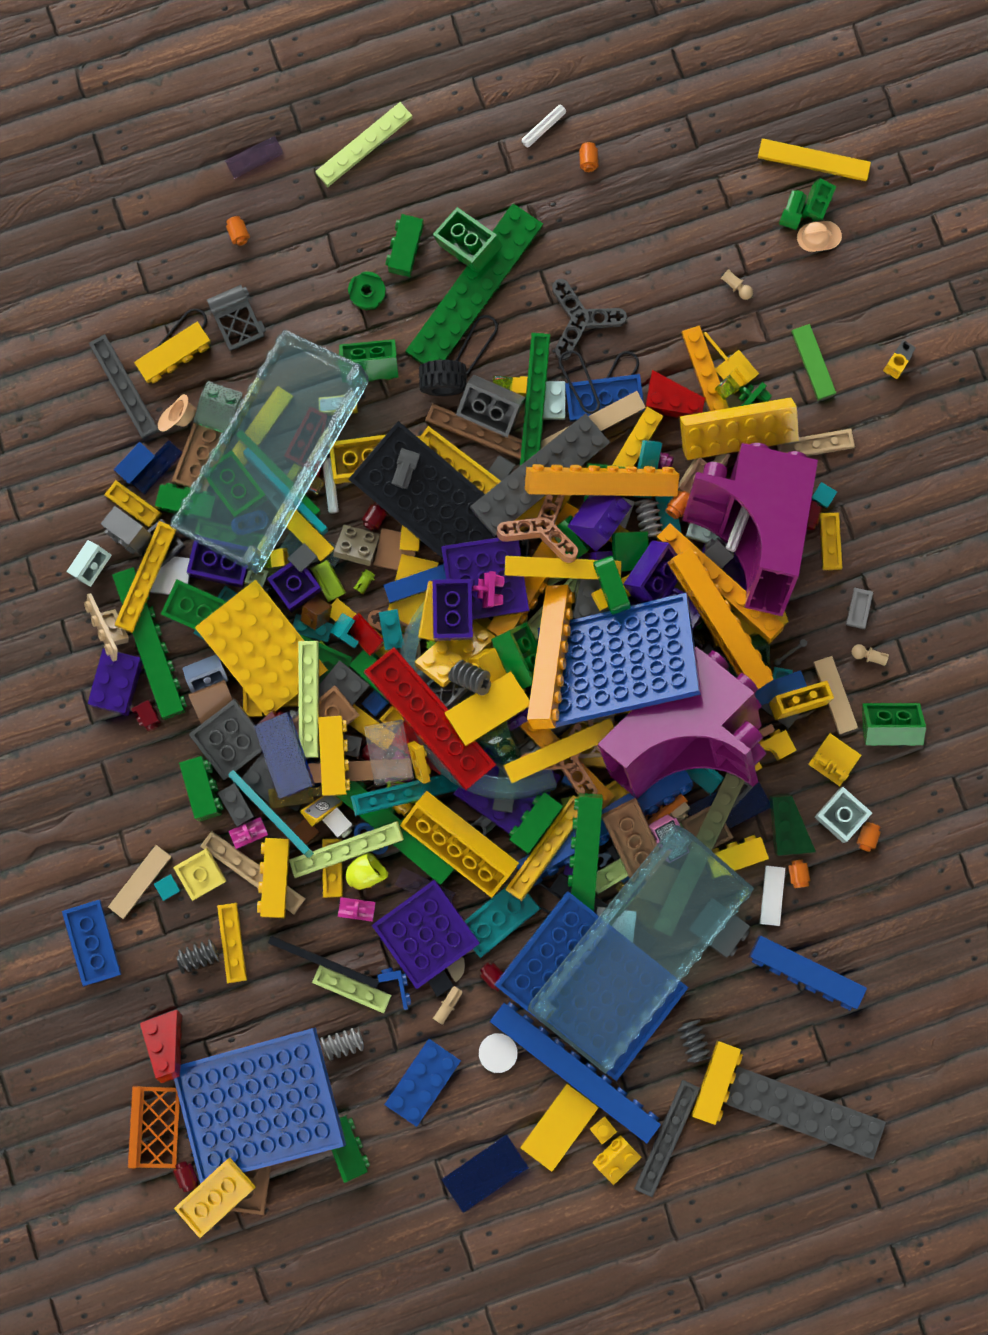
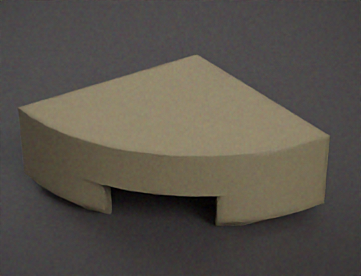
M463 956L447 967L455 982L464 973L465 962Z

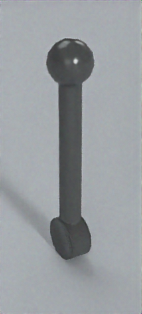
M802 639L797 646H795L785 655H783L780 658H776L774 660V664L776 666H779L781 664V661L786 659L796 650H798L801 647H805L807 645V641L805 639Z

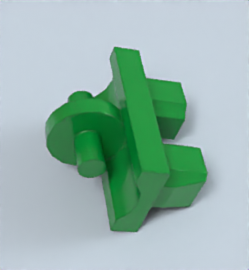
M762 382L753 393H751L754 389L753 385L750 384L747 388L741 386L739 388L741 395L738 399L742 402L747 398L741 406L754 404L756 399L760 402H768L772 395L766 390L767 385Z

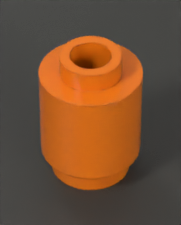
M583 143L579 149L580 168L585 172H593L598 168V149L594 143Z
M240 216L229 218L226 221V228L232 243L238 246L246 244L250 235L244 221Z
M678 491V495L674 496L667 504L666 513L674 519L682 517L690 494L686 491Z
M866 822L865 826H862L857 840V844L860 845L859 848L870 852L871 849L875 850L881 834L879 831L881 827Z
M803 859L791 861L792 865H788L791 884H793L794 888L809 886L808 864L803 863Z

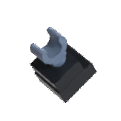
M612 840L609 841L611 846L605 849L606 852L598 854V857L603 858V863L599 867L605 866L609 858H612L613 861L620 858Z

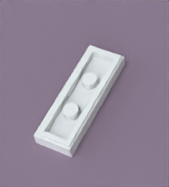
M765 866L760 924L780 926L785 868Z

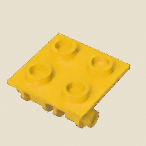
M829 733L808 765L838 786H841L861 757V754Z

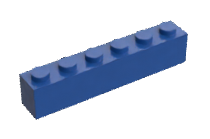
M763 936L757 937L749 954V957L753 959L752 963L760 967L764 964L770 967V972L778 976L782 973L788 976V981L797 985L800 982L806 985L805 989L812 993H816L817 990L823 993V998L831 1002L835 999L841 1002V1007L849 1011L852 1008L858 1009L867 990L866 987Z

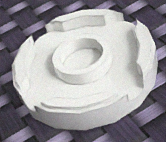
M494 1033L482 1041L479 1047V1059L487 1070L494 1073H502L509 1070L515 1064L517 1047L509 1036Z

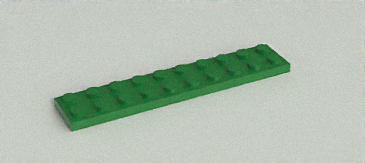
M512 203L492 231L498 236L503 245L502 248L479 273H476L468 266L464 269L408 346L405 353L421 364L433 360H447L541 230L543 223Z
M176 579L161 615L196 630L195 627L227 601ZM301 635V637L305 641H314L308 637ZM319 643V659L328 669L319 677V685L339 661L349 668L353 657Z

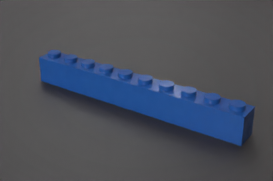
M686 770L670 774L653 784L637 799L644 816L656 813L660 806L664 804L669 805L678 795H685L690 792L694 786L693 781ZM628 793L619 800L602 809V814L634 799L635 797ZM602 818L599 846L608 842L610 838ZM573 829L533 886L541 883L542 878L547 875L552 876L556 874L562 866L569 865L570 856H574V849L571 848V837H575L576 829ZM529 855L517 861L519 862V864L517 865L518 870L522 867V865L527 860Z
M511 1002L501 1005L490 1020L493 1025L646 1144L661 1126L658 1122L659 1117L651 1111L648 1114L643 1111L642 1108L644 1106L636 1099L630 1101L626 1097L628 1095L627 1092L620 1087L617 1090L610 1085L612 1081L605 1075L598 1076L595 1073L597 1069L588 1062L586 1065L580 1062L581 1057L571 1050L569 1053L563 1049L565 1044L557 1038L554 1041L549 1038L548 1035L550 1033L543 1027L536 1028L532 1024L534 1020L526 1014L523 1017L518 1014V1008Z

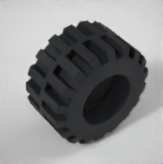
M433 360L419 366V388L422 393L432 396H451L464 392L467 385L465 364L455 360Z

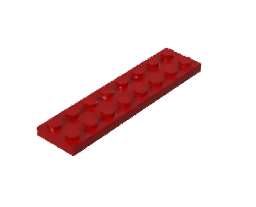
M395 647L364 671V674L465 790H468L496 766L494 761L476 741L468 746L464 745L444 714L448 711V708Z

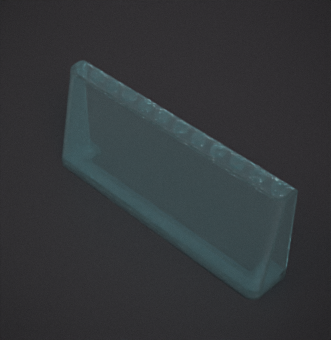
M283 330L282 334L277 337L275 346L267 354L264 365L259 368L254 382L249 385L246 396L239 402L238 409L235 415L230 418L225 432L221 433L217 446L210 452V458L202 466L199 477L192 483L189 494L182 500L181 507L178 513L173 516L170 527L255 574L259 573L364 392L369 378L363 367L287 330Z
M678 825L672 827L532 999L528 1006V1011L606 1074L608 1070L614 1067L620 1055L626 1052L632 1040L639 1036L640 1030L644 1025L651 1021L657 1009L663 1006L669 994L675 991L677 984L689 973L690 968L701 958L705 949L713 943L717 934L726 927L729 919L738 912L741 904L750 897L754 888L691 832Z

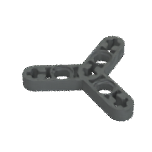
M558 279L553 283L552 292L570 319L555 348V355L558 359L561 356L559 349H563L567 342L569 344L567 351L574 350L586 328L621 327L625 324L627 315L623 309H585L566 280ZM557 285L565 286L564 293L566 296L564 298L561 290L557 291ZM572 299L576 302V306L568 308L565 302ZM602 314L605 320L602 323H598L594 320V316ZM608 314H610V317H615L616 314L623 317L619 322L616 318H610V322H607ZM583 315L585 322L581 321L579 328H577V317ZM569 331H575L577 338L574 340L567 337ZM572 353L564 355L562 361L569 359Z

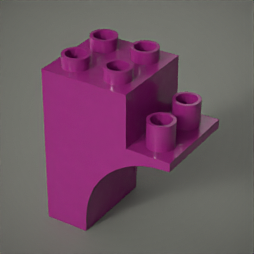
M742 443L730 479H726L727 468L718 462L705 464L703 473L696 472L682 521L701 526L713 532L727 543L741 506L750 515L737 550L734 552L743 567L746 577L747 593L744 608L783 616L798 579L818 460L808 458L802 452L791 451L785 453L771 450L762 443H752L750 445Z
M697 646L695 647L701 695L632 710L598 743L609 776L636 799L662 778L687 769H717L743 779L752 787L758 783L755 765L766 755L765 750L758 743L763 738L758 730L761 727L758 712L761 704L755 697V692L758 688L745 674L741 673L736 678L727 671L729 668L728 663L716 651H711L707 655Z

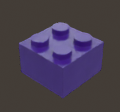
M291 562L267 578L291 613L322 592L321 587L307 568L299 572Z

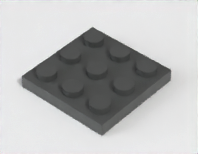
M233 699L189 733V736L223 780L229 777L228 774L232 770L236 772L270 745L236 699Z

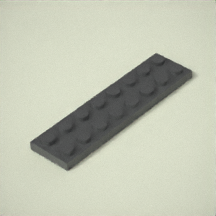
M585 413L472 504L470 509L495 537L500 523L515 521L546 496V494L527 493L525 490L526 467H532L533 464H541L544 467L562 465L564 468H570V465L582 466L605 448L610 441Z
M339 661L320 683L319 698L336 685L353 706L370 685ZM299 710L295 713V715L290 719L289 722H291L294 718H296L299 715ZM276 736L241 779L271 804L295 776V764L299 763Z
M736 1067V1077L733 1084L729 1086V1098L724 1104L874 1159L886 1124L885 1121L744 1068Z

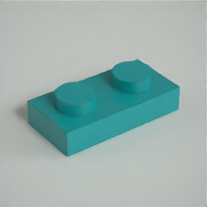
M398 609L379 612L385 650H391L393 647L395 649L404 647Z
M296 614L293 627L299 634L325 643L329 642L331 635L329 631L333 624L327 622L314 630L301 622V615Z

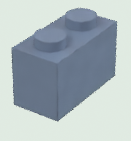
M216 654L183 667L186 682L192 693L223 680L225 682L229 681L225 667Z

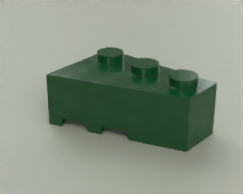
M769 795L774 853L777 856L816 852L792 795Z

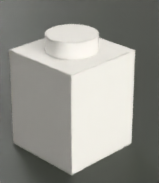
M335 808L323 819L325 824L338 838L341 836L345 838L352 832V823L338 808Z

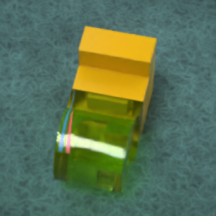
M740 364L714 389L725 400L752 376Z
M493 377L492 383L526 398L528 377Z
M288 548L252 553L254 567L271 568L285 566L289 563L287 559L289 557Z

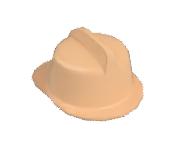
M831 221L808 223L801 227L797 234L799 246L808 252L833 249L839 245L842 239L840 228Z
M181 395L163 412L158 421V429L160 431H167L174 425L185 427L196 416L198 410L188 402L187 395Z

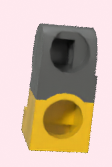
M903 340L883 371L898 379L916 347Z

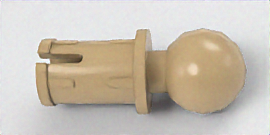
M729 269L722 276L721 279L733 288V292L739 291V296L743 300H748L753 296V289L749 285H743L744 280H740Z
M857 644L852 648V655L856 659L865 657L866 662L871 661L883 666L887 663L889 654L872 650L873 648L871 647L868 651L861 644Z

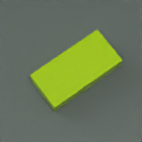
M328 559L310 568L328 602L346 593Z

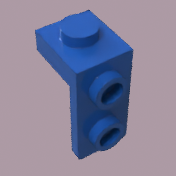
M393 968L381 970L382 974L378 975L379 982L399 980L403 1008L407 1010L408 1005H411L410 994L405 992L404 986L408 985L406 974H402L401 970L393 972Z

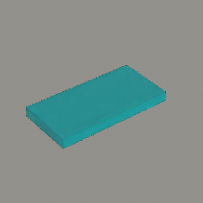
M505 887L465 920L480 942L479 945L473 948L480 958L541 909L529 894L526 895L523 901H520L507 892Z

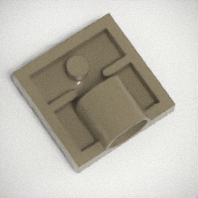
M343 525L333 557L370 566L376 554L380 534Z

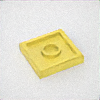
M208 848L173 867L192 901L227 882Z

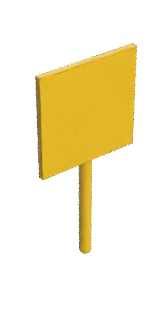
M707 332L703 333L725 360L715 368L724 382L725 378L740 364L752 376L742 386H745L759 375L740 350L728 358Z

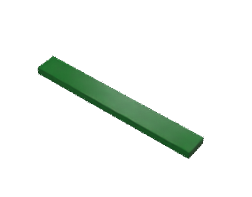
M531 334L520 466L541 449L550 334Z

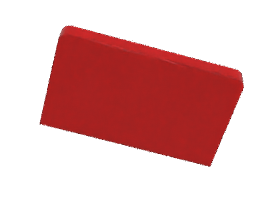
M360 613L356 614L352 618L355 622L348 632L354 639L359 641L358 643L370 656L384 646V640Z

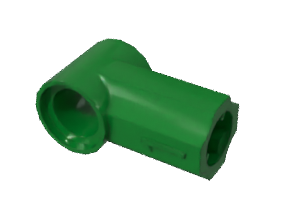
M792 190L779 225L797 230L807 197L804 192Z

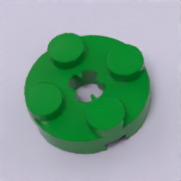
M367 271L351 279L348 293L351 302L356 307L363 310H374L384 301L386 288L379 275ZM370 287V291H372V293L364 295L362 289Z

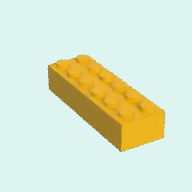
M792 398L680 416L682 448L687 460L738 452L742 443L749 445L752 443H762L767 446L799 441L797 406Z
M428 791L422 795L400 824V827L491 898L519 864V862Z

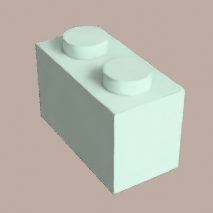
M87 540L67 572L91 587L112 555L100 546Z

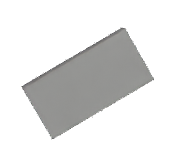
M859 588L853 589L846 621L847 626L860 629L866 628L873 596L872 591Z

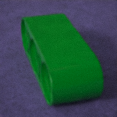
M609 556L593 562L611 614L614 615L631 609L613 557Z

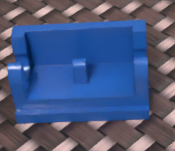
M139 442L114 468V472L130 484L155 455Z

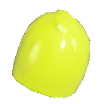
M371 853L363 854L354 859L346 871L347 883L350 887H354L357 890L372 888L373 885L388 877L386 868Z

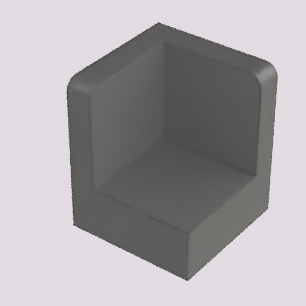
M305 543L287 558L288 562H291L299 572H302L310 564L314 565L318 561V557Z

